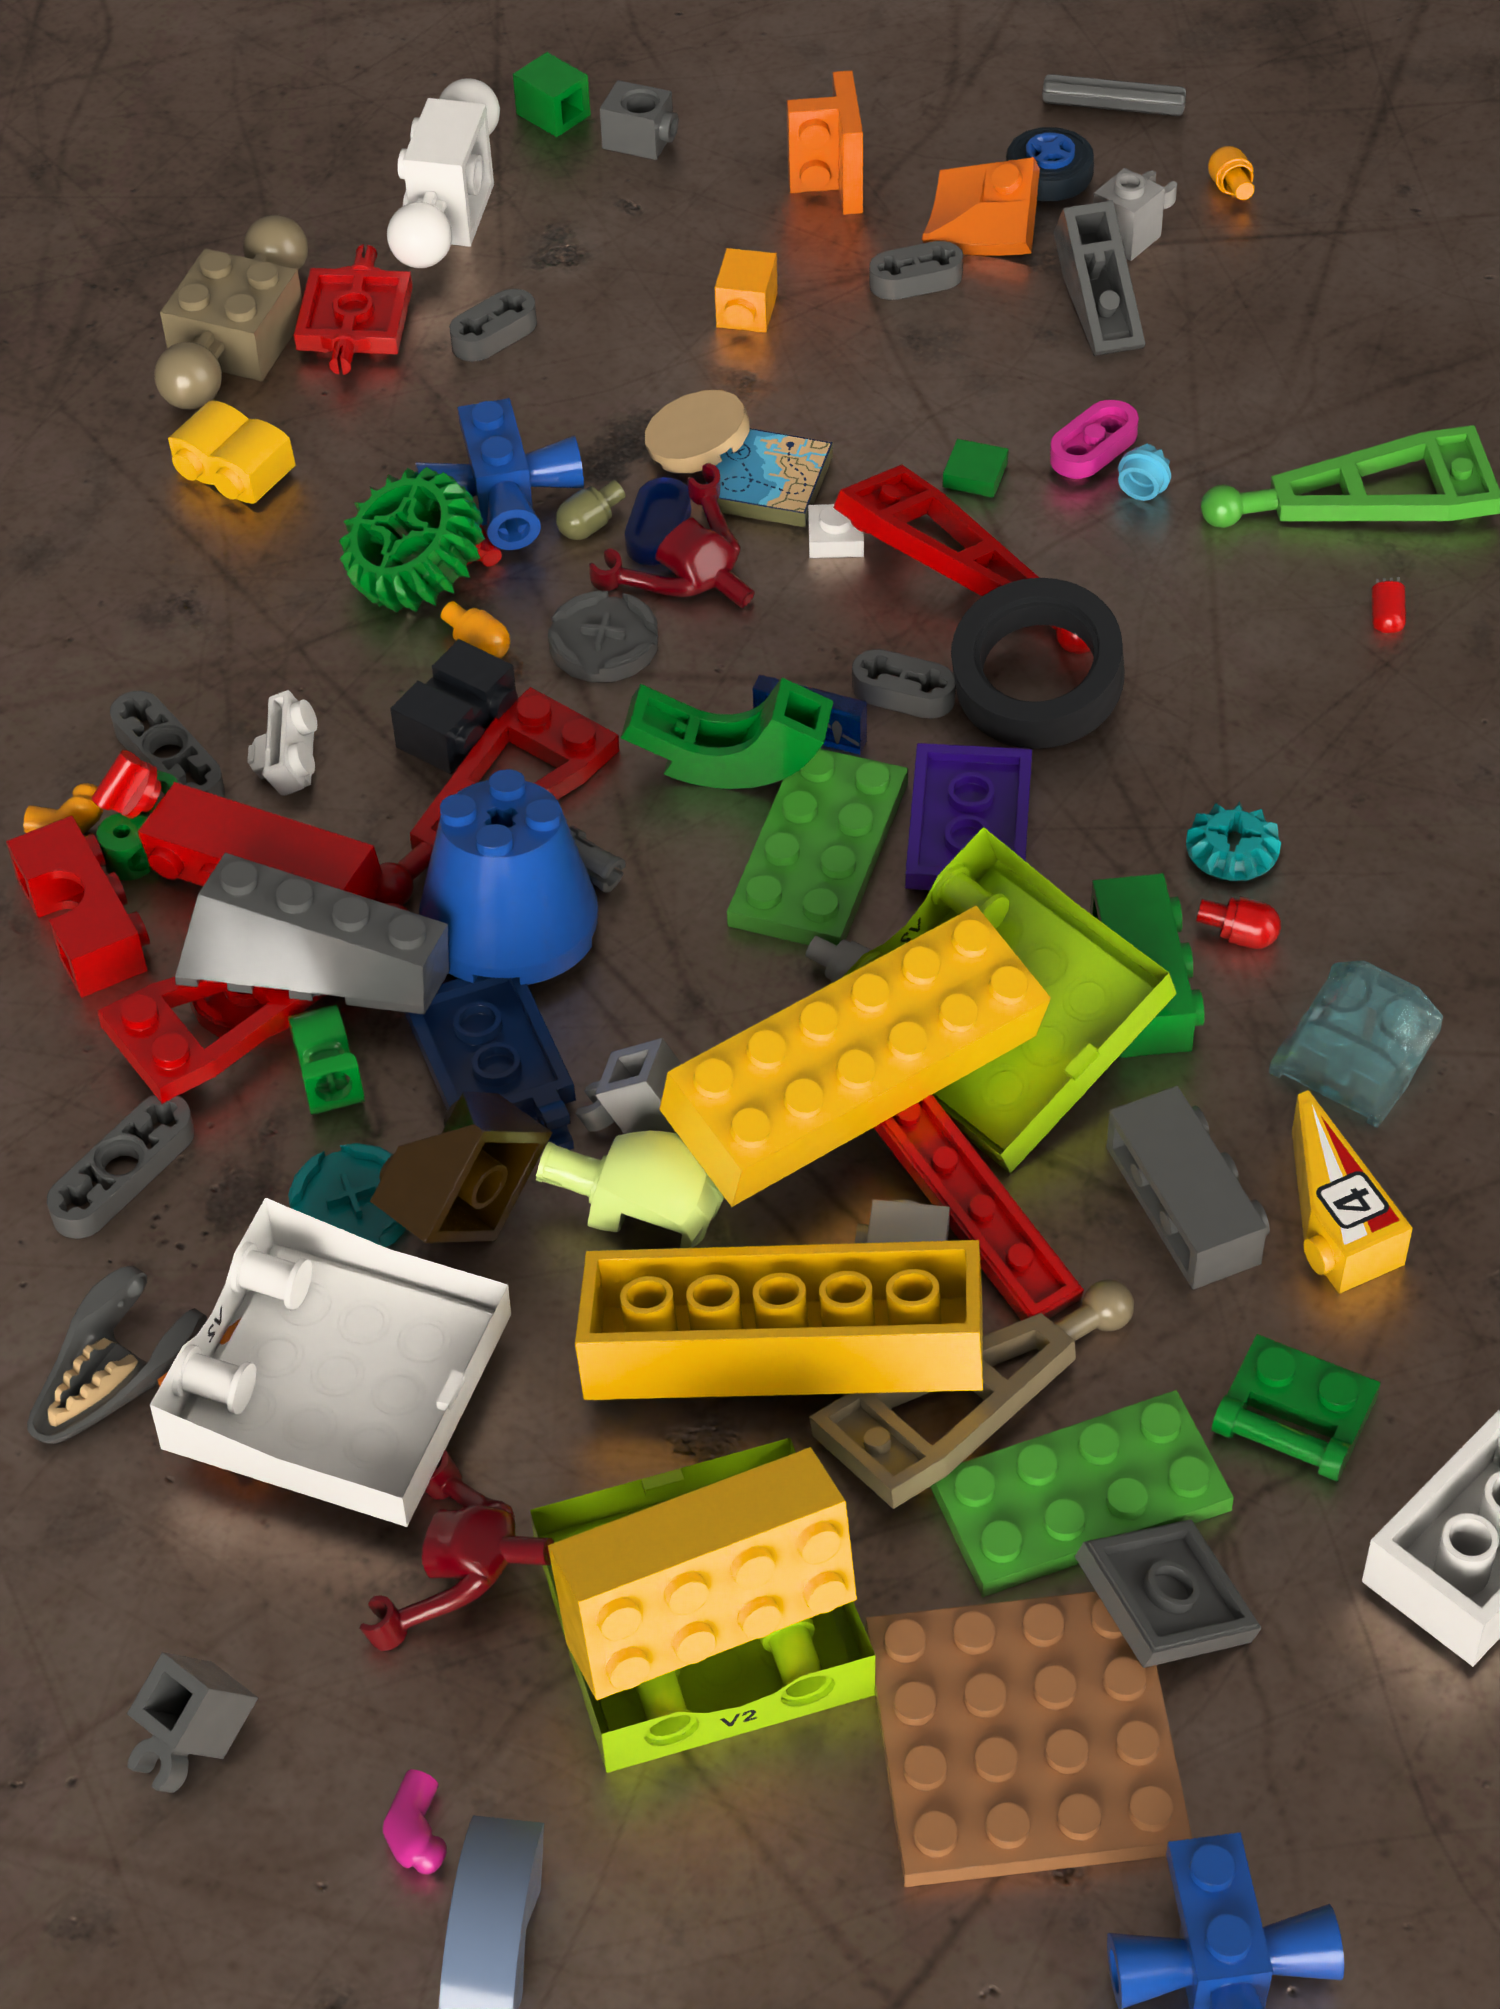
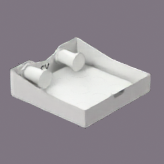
M265 1198L234 1253L225 1286L212 1314L199 1333L182 1346L150 1403L160 1447L163 1450L407 1527L511 1316L508 1285L387 1249ZM241 1318L230 1340L222 1345L220 1341L227 1328Z

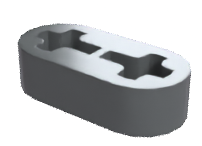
M933 241L885 251L874 256L869 264L870 290L879 298L887 300H899L947 290L958 285L963 277V252L957 245L946 241Z
M506 289L455 317L449 326L452 352L456 357L465 361H481L529 335L535 330L537 325L534 297L525 290Z
M881 649L867 650L859 654L853 661L852 689L854 695L867 704L928 719L942 717L948 714L954 707L956 695L954 673L946 666Z

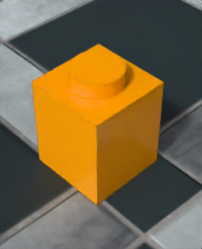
M726 248L715 284L717 328L767 332L778 294L777 253Z

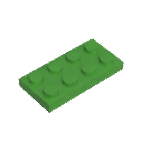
M820 748L803 768L783 779L727 909V926L809 945L815 936H819L835 945H838L843 939L846 940L907 788L908 768Z
M1177 1390L962 1462L950 1474L930 1486L982 1598L1078 1565L1079 1563L1075 1555L1085 1541L1190 1519L1196 1524L1232 1511L1234 1500L1233 1494Z

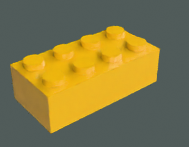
M811 1447L548 1545L566 1644L596 1701L620 1691L634 1688L643 1682L687 1665L699 1663L723 1651L754 1639L766 1637L775 1631L816 1615L830 1612L837 1607L857 1600L846 1501Z

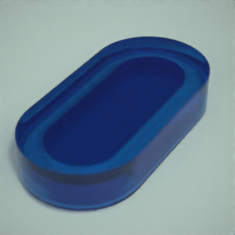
M662 477L648 481L639 489L625 529L626 552L635 562L643 565L662 564L656 560L659 545L675 527L690 518L692 510L691 498L689 497L688 486L685 483L674 478Z

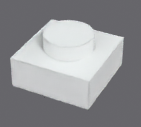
M834 504L808 505L809 558L864 557L863 532L856 529L851 524L850 519L833 508Z

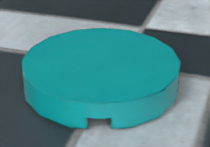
M352 1143L340 1145L341 1151L333 1152L325 1156V1151L311 1157L294 1176L288 1193L291 1209L385 1248L395 1243L406 1231L405 1227L370 1202L380 1183V1171L387 1159L393 1155L392 1153L379 1146Z

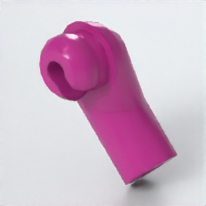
M410 1769L405 1773L384 1819L383 1834L398 1863L404 1868L413 1866L421 1874H431L441 1866L447 1854L445 1841L439 1836L432 1835V1829L425 1818L439 1785L432 1776L419 1770Z

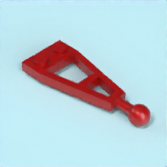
M902 464L839 491L833 508L850 519L851 524L856 529L871 534L980 596H984L990 591L1010 582L1039 578L943 492ZM927 514L966 549L957 552L907 523ZM1050 626L1056 630L1058 643L1065 651L1073 654H1084L1091 651L1087 644L1074 633L1060 627Z
M532 687L527 689L499 719L495 718L411 830L410 841L412 850L398 863L385 862L380 864L382 876L378 884L375 901L381 903L393 902L400 905L408 902L414 889L413 880L429 867L441 816L440 804L442 800L456 794L465 787L478 783L509 742L556 768L534 782V784L545 788L559 800L583 785L620 751L619 735Z
M384 903L390 906H394L409 911L406 907L398 903ZM175 977L152 983L99 1009L98 1015L101 1028L163 1104L216 1077L289 1023L288 1016L302 1013L325 995L314 996L313 1001L289 998V990L283 991L281 989L254 986L252 994L263 1007L205 1049L171 1008L227 991V983L200 980L198 987L176 985Z

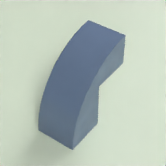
M473 1815L462 1847L452 1893L443 1954L439 2009L519 2008L523 1995L526 1928L541 1891L544 1823Z

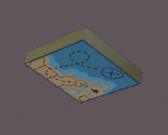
M750 428V432L743 445L735 453L730 448L727 452L721 454L722 462L716 465L721 475L720 496L717 500L721 512L806 527L808 505H814L833 457V442Z

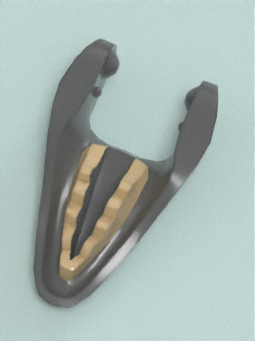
M135 1266L121 1267L108 1274L91 1288L71 1320L58 1358L30 1412L27 1422V1430L30 1435L40 1442L47 1444H57L66 1441L158 1384L157 1379L169 1371L182 1346L199 1333L207 1321V1316L195 1308L187 1311L164 1334L154 1349L150 1360L146 1362L121 1346L115 1339L113 1330L143 1293L147 1284V1275Z

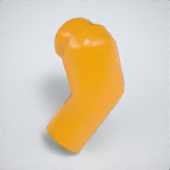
M90 783L77 785L73 789V797L69 798L59 809L29 805L24 815V832H31L72 815L84 835L100 820L103 814V809L97 806L91 799L98 787Z

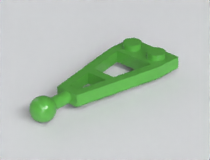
M1475 425L1421 432L1271 476L1270 489L1240 493L1230 485H1216L1204 494L1201 501V513L1210 525L1219 528L1234 525L1239 521L1242 514L1270 510L1277 511L1280 521H1453L1500 514V489ZM1424 459L1437 494L1367 495L1361 477ZM1338 483L1343 495H1300Z

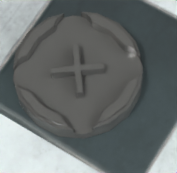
M592 591L575 596L556 610L552 617L553 623L548 629L549 652L556 665L571 677L588 682H615L634 676L650 664L658 651V622L651 608L637 597L622 593V598L609 597L608 591Z

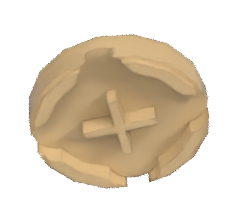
M723 390L694 392L670 402L652 417L645 430V445L651 459L655 464L656 462L661 463L663 470L671 473L702 471V467L706 463L716 466L722 462L720 455L727 452L730 448L735 453L743 445L750 432L749 417L744 404L732 393Z

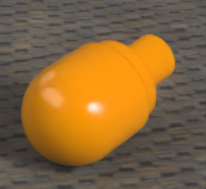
M1234 146L1218 148L1211 155L1208 162V171L1219 190L1228 195H1236L1240 200L1250 198L1254 193L1252 164L1245 154Z
M455 601L449 602L443 608L441 619L454 628L453 638L456 641L460 639L500 659L505 656L510 647V635L507 628L487 611L479 610L475 607L465 610Z

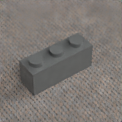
M1178 1085L1111 1109L1109 1111L1106 1148L1192 1290L1261 1265L1265 1238L1270 1233L1266 1212L1256 1199L1250 1200L1240 1185L1239 1174L1233 1159L1228 1153L1219 1152L1210 1138L1209 1126L1203 1112L1196 1105L1190 1106Z

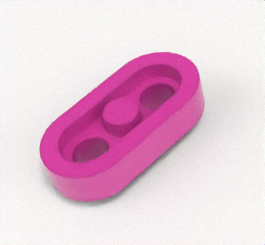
M1103 400L1090 406L1052 437L1050 445V464L1052 468L1060 475L1071 479H1082L1097 473L1136 441L1139 416L1135 408L1119 400Z

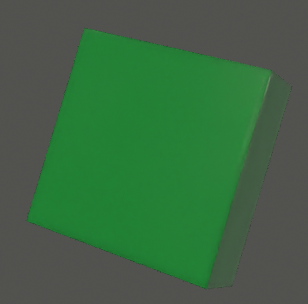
M957 438L943 472L942 487L994 498L1008 464L1009 449Z

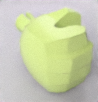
M649 1130L618 1135L615 1137L608 1155H603L601 1160L548 1142L543 1151L536 1174V1181L545 1182L588 1196L589 1203L591 1204L588 1217L589 1227L619 1232L626 1216H630L681 1233L680 1248H693L704 1239L711 1220L716 1216L724 1199V1196L679 1135L664 1131Z

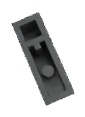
M1113 200L1063 208L1053 234L1063 278L1093 355L1097 356L1144 348L1146 343Z

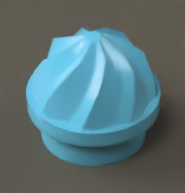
M1150 444L1135 447L1124 454L1119 463L1118 482L1121 489L1128 496L1137 500L1147 501L1155 498L1170 483V460L1164 457L1162 449L1157 450Z

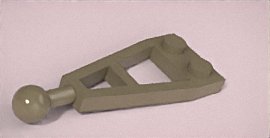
M1101 1280L1094 1283L1086 1291L1082 1307L1055 1323L1040 1313L983 1336V1390L974 1392L984 1401L933 1446L891 1410L895 1406L929 1392L846 1394L810 1416L812 1436L894 1509L950 1474L1076 1359V1340L1094 1329L1110 1332L1123 1328L1133 1316V1296L1124 1284L1115 1280ZM1036 1348L1039 1350L1032 1359L1008 1380L992 1367Z

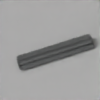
M1055 74L1046 75L1042 91L1043 102L1047 104L1172 116L1183 115L1186 104V89L1181 86Z

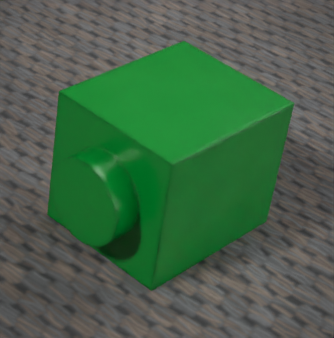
M546 52L513 73L516 114L556 138L591 115L588 75L554 55Z

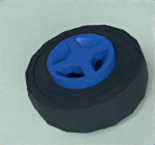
M1040 127L1028 130L1014 138L1007 149L1006 161L1035 158L1040 168L1037 200L1060 201L1074 197L1084 191L1092 180L1094 173L1093 148L1084 137L1074 131L1059 127Z

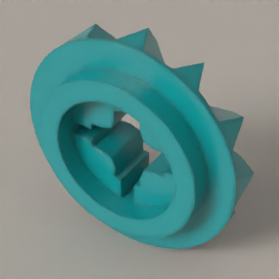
M1239 801L1233 809L1225 810L1215 803L1209 814L1196 813L1192 827L1187 830L1186 848L1193 863L1203 872L1223 880L1243 881L1259 877L1275 865L1280 854L1281 841L1278 837L1277 823L1267 822L1262 809L1251 813L1244 811ZM1232 831L1241 834V840L1239 845H1236L1235 852L1229 851L1230 844L1227 843L1229 832Z

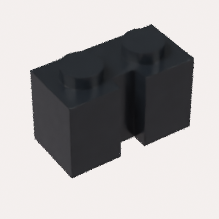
M460 639L431 666L433 677L426 684L417 681L390 708L396 748L449 774L463 762L495 718L499 719L518 700L513 665Z

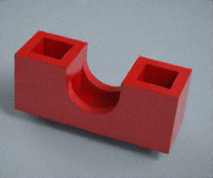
M71 815L6 841L16 878L36 916L40 918L59 910L72 909L67 913L50 919L49 923L59 958L81 998L148 971L142 947L150 944L146 927L137 911L127 914L123 907L128 904L123 886L115 872L105 875L102 869L103 866H106L105 858L93 833L84 836Z

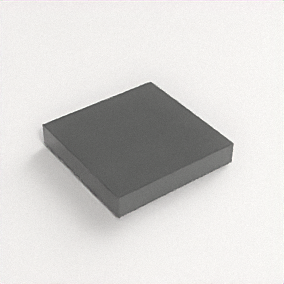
M1192 1519L1085 1541L1075 1555L1079 1565L1143 1668L1252 1643L1261 1630V1626Z

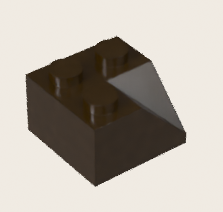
M463 1092L460 1098L448 1109L444 1118V1129L441 1134L400 1145L396 1152L387 1159L380 1171V1183L370 1202L425 1243L496 1241L553 1132L498 1093Z

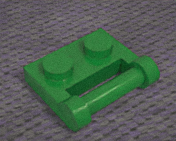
M1256 1334L1227 1395L1225 1394L1219 1404L1211 1431L1230 1439L1234 1434H1238L1319 1467V1475L1338 1482L1377 1400L1381 1382ZM1248 1406L1254 1407L1331 1439L1329 1442H1326L1246 1409Z

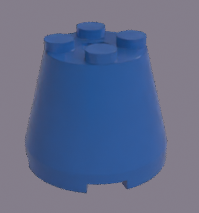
M505 769L494 772L489 780L472 784L456 794L443 799L440 804L441 816L421 897L419 915L448 924L449 974L474 983L478 976L491 978L519 977L520 985H530L556 977L581 961L592 948V936L598 923V902L594 887L562 808L555 796L545 788L525 781L524 775L519 771Z

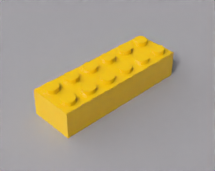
M976 905L668 1071L659 1110L730 1206L733 1207L920 1102L929 1095L936 1093L1037 1035L1051 997Z
M979 1240L586 1251L575 1338L584 1400L983 1390L982 1285Z

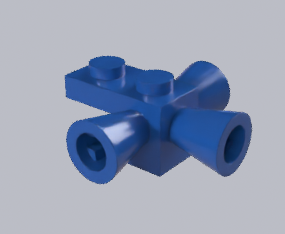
M510 398L457 407L459 424L469 464L415 462L416 472L420 473L424 468L428 467L438 474L444 472L448 476L453 477L461 487L464 486L474 497L476 507L480 510L481 517L484 520L481 525H487L489 541L497 548L504 550L524 548L538 537L541 530L540 520L533 510L531 487L584 488L583 468L576 437L573 435L525 454Z
M1241 1832L1168 1842L1166 1857L1181 1921L1179 1938L1117 1933L1107 1934L1109 1971L1115 2000L1119 2009L1133 2006L1183 1987L1186 1988L1190 2009H1265L1272 1975L1342 1980L1344 1977L1342 1939L1335 1912L1330 1904L1264 1927L1262 1926Z

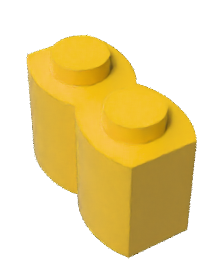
M208 401L168 437L173 465L184 478L215 485L217 490L225 497L237 499L245 503L254 504L259 501L296 466L290 437L268 422L259 419H248L234 407L220 401Z

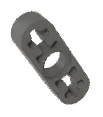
M131 691L119 696L113 702L110 708V715L116 738L128 751L135 754L140 760L156 766L157 771L172 774L180 784L224 797L225 788L219 764L154 694L146 691ZM139 720H148L149 729L144 731V726ZM171 744L182 748L179 753L168 758H159L153 755L156 749L164 745ZM190 771L191 777L196 783L190 782L187 784L185 774Z
M155 1095L148 1097L51 1187L47 1195V1206L53 1225L61 1235L80 1239L92 1236L100 1231L190 1145L194 1138L195 1129L187 1102L180 1096H176L162 1104ZM173 1120H175L174 1126H172L171 1128L167 1126ZM157 1122H160L162 1125L158 1126V1127L154 1130V1126H153V1125L156 1124ZM149 1143L151 1144V1149L146 1147ZM132 1156L138 1160L136 1167L126 1174L114 1175L105 1171L106 1165L116 1157ZM92 1181L97 1183L94 1187L92 1186ZM87 1202L89 1203V1207H87L84 1210L80 1207H77L82 1206ZM71 1203L77 1205L69 1211L67 1210V1206Z

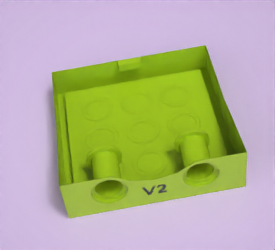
M983 827L940 872L925 901L908 923L887 942L863 954L842 977L977 905L1051 997V1000L1035 1037L932 1095L966 1139L1011 1174L1177 993L1170 973L1075 903Z
M791 1438L531 1509L534 1537L552 1538L555 1543L796 1453ZM542 1565L564 1634L552 1565ZM853 1601L830 1612L816 1615L775 1631L766 1637L754 1639L708 1657L699 1663L687 1665L643 1682L634 1688L620 1691L597 1701L568 1648L606 1773L875 1695V1653Z

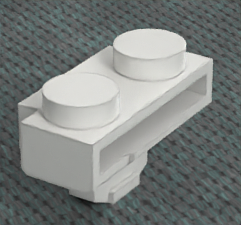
M289 690L269 697L267 733L256 737L248 748L247 763L260 779L266 778L278 793L283 796L311 785V776L315 771L313 740L318 724L310 703L304 699L298 701Z

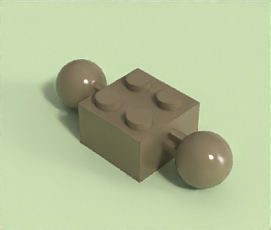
M267 215L256 220L249 227L244 237L243 252L245 257L204 249L162 308L160 315L167 349L160 355L156 363L154 377L159 393L168 403L187 410L203 407L217 395L221 386L222 372L259 381L264 380L293 336L302 304L298 272L306 262L308 242L304 231L294 220L283 215Z

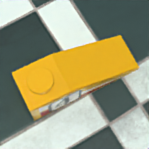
M1307 1090L1298 1094L1292 1126V1140L1304 1236V1252L1312 1269L1319 1275L1325 1274L1336 1291L1341 1294L1405 1265L1413 1228L1310 1091Z

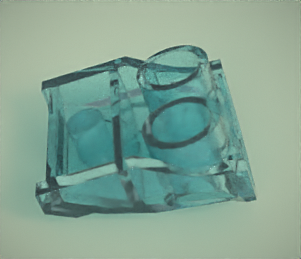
M1364 960L1337 962L1332 965L1328 978L1312 1005L1278 1048L1270 1063L1269 1073L1278 1078L1283 1074L1366 1116V1123L1378 1128L1407 1089L1425 1054L1440 1033L1443 1015L1419 987Z

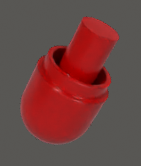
M1239 896V899L1230 897L1227 905L1201 899L1196 916V922L1221 928L1219 937L1228 939L1227 942L1252 949L1268 947L1278 938L1281 930L1279 914L1271 905Z

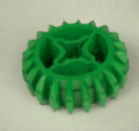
M407 467L400 480L388 474L384 487L376 489L370 486L371 497L365 503L354 502L358 514L356 517L344 520L349 533L339 539L344 551L340 560L343 563L344 569L348 572L347 575L350 578L351 584L370 602L376 603L379 607L384 605L396 613L404 606L417 612L423 600L436 606L440 592L445 590L454 593L453 582L458 577H470L466 565L468 562L481 559L476 545L485 540L480 527L484 520L481 517L480 510L473 502L474 498L464 486L461 487L453 477L448 476L444 472L438 474L436 471L426 467L418 473Z

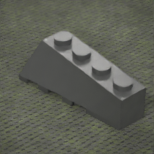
M225 853L197 896L175 975L176 985L198 987L200 980L227 983L228 991L250 994L253 993L254 986L289 990V998L313 1001L314 996L320 995L344 997L346 1005L425 1014L449 973L448 924Z

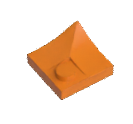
M1035 158L940 170L932 213L922 235L923 243L933 241L951 242L962 250L963 255L1005 256L1031 254L1040 168Z

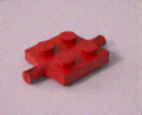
M364 244L358 246L352 266L336 269L310 268L294 332L297 351L333 352L329 361V368L338 375H340L341 366L343 375L350 372L354 353L398 354L413 288L411 271H386L374 267L378 253L373 246L368 244L366 253Z

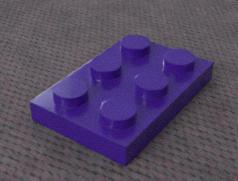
M917 743L905 889L931 890L940 872L983 827L1026 861L1032 749Z

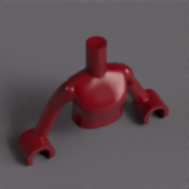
M711 463L703 465L702 474L708 483L705 485L699 484L692 477L688 478L689 497L697 505H702L710 529L704 528L693 517L688 518L675 527L657 549L656 560L669 568L677 578L623 568L620 554L616 550L609 548L604 551V560L610 570H601L594 563H589L590 580L594 588L600 591H611L622 584L669 596L690 597L716 587L740 608L747 606L753 599L755 591L731 572L738 560L741 547L728 528L717 502L720 496L721 475L719 469Z
M446 1450L425 1492L437 1500L450 1497L464 1508L460 1510L440 1509L435 1513L423 1543L422 1564L429 1578H453L461 1581L445 1591L399 1610L388 1597L382 1595L373 1596L368 1606L382 1620L374 1625L363 1623L359 1629L368 1641L381 1651L391 1650L400 1645L407 1635L408 1628L457 1610L479 1598L494 1585L509 1563L551 1565L548 1545L554 1543V1540L546 1537L516 1536V1522L512 1507L503 1501L488 1498L462 1482L461 1472Z

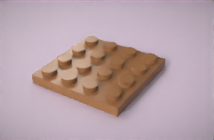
M1096 1591L866 1617V1633L875 1653V1695L905 1887L1166 1857L1168 1842L1192 1839L1157 1666L1142 1667Z

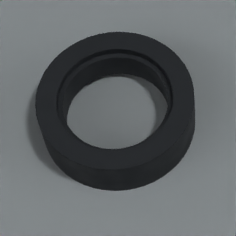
M1030 578L1002 585L982 596L967 610L953 636L951 658L959 703L966 716L979 730L999 742L1030 749L1051 748L1068 744L1086 736L1100 726L1114 710L1120 699L1124 685L1125 669L1122 635L1119 624L1110 608L1098 596L1077 584L1053 578ZM1035 625L1060 627L1074 633L1087 644L1094 657L1088 674L1073 690L1054 699L1023 701L1009 697L997 690L988 681L983 672L986 658L996 643L1009 633L1024 627Z

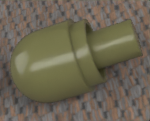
M612 480L600 490L590 486L587 489L582 488L562 502L557 510L556 524L559 531L565 537L572 540H582L604 527L612 517L611 508L626 497L623 488L617 481Z

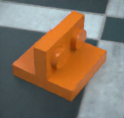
M853 71L833 72V97L787 100L790 193L839 190L843 215L863 213V130Z

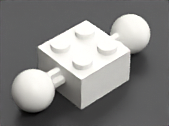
M472 78L456 80L444 89L439 99L428 98L420 118L415 117L413 119L410 134L411 141L408 148H402L400 151L398 176L400 179H405L406 192L403 206L394 213L389 221L387 241L394 256L407 266L427 268L440 262L446 256L451 245L471 247L494 186L489 135L496 128L500 116L499 101L495 93L482 81Z

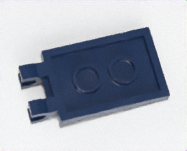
M478 976L474 983L462 979L449 981L440 986L425 1014L404 1012L447 1111L460 1098L463 1092L498 1093L553 1132L548 1142L555 1143V1145L568 1150L574 1149V1142L567 1127L568 1124H571L570 1115L564 1105L576 1101L574 1083L528 985H520L519 977L491 978Z

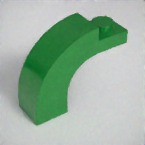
M781 678L765 701L754 709L737 714H716L696 709L640 684L631 698L621 739L666 758L667 763L664 775L694 785L719 789L760 787L793 775L815 756L825 741L833 700L785 678Z

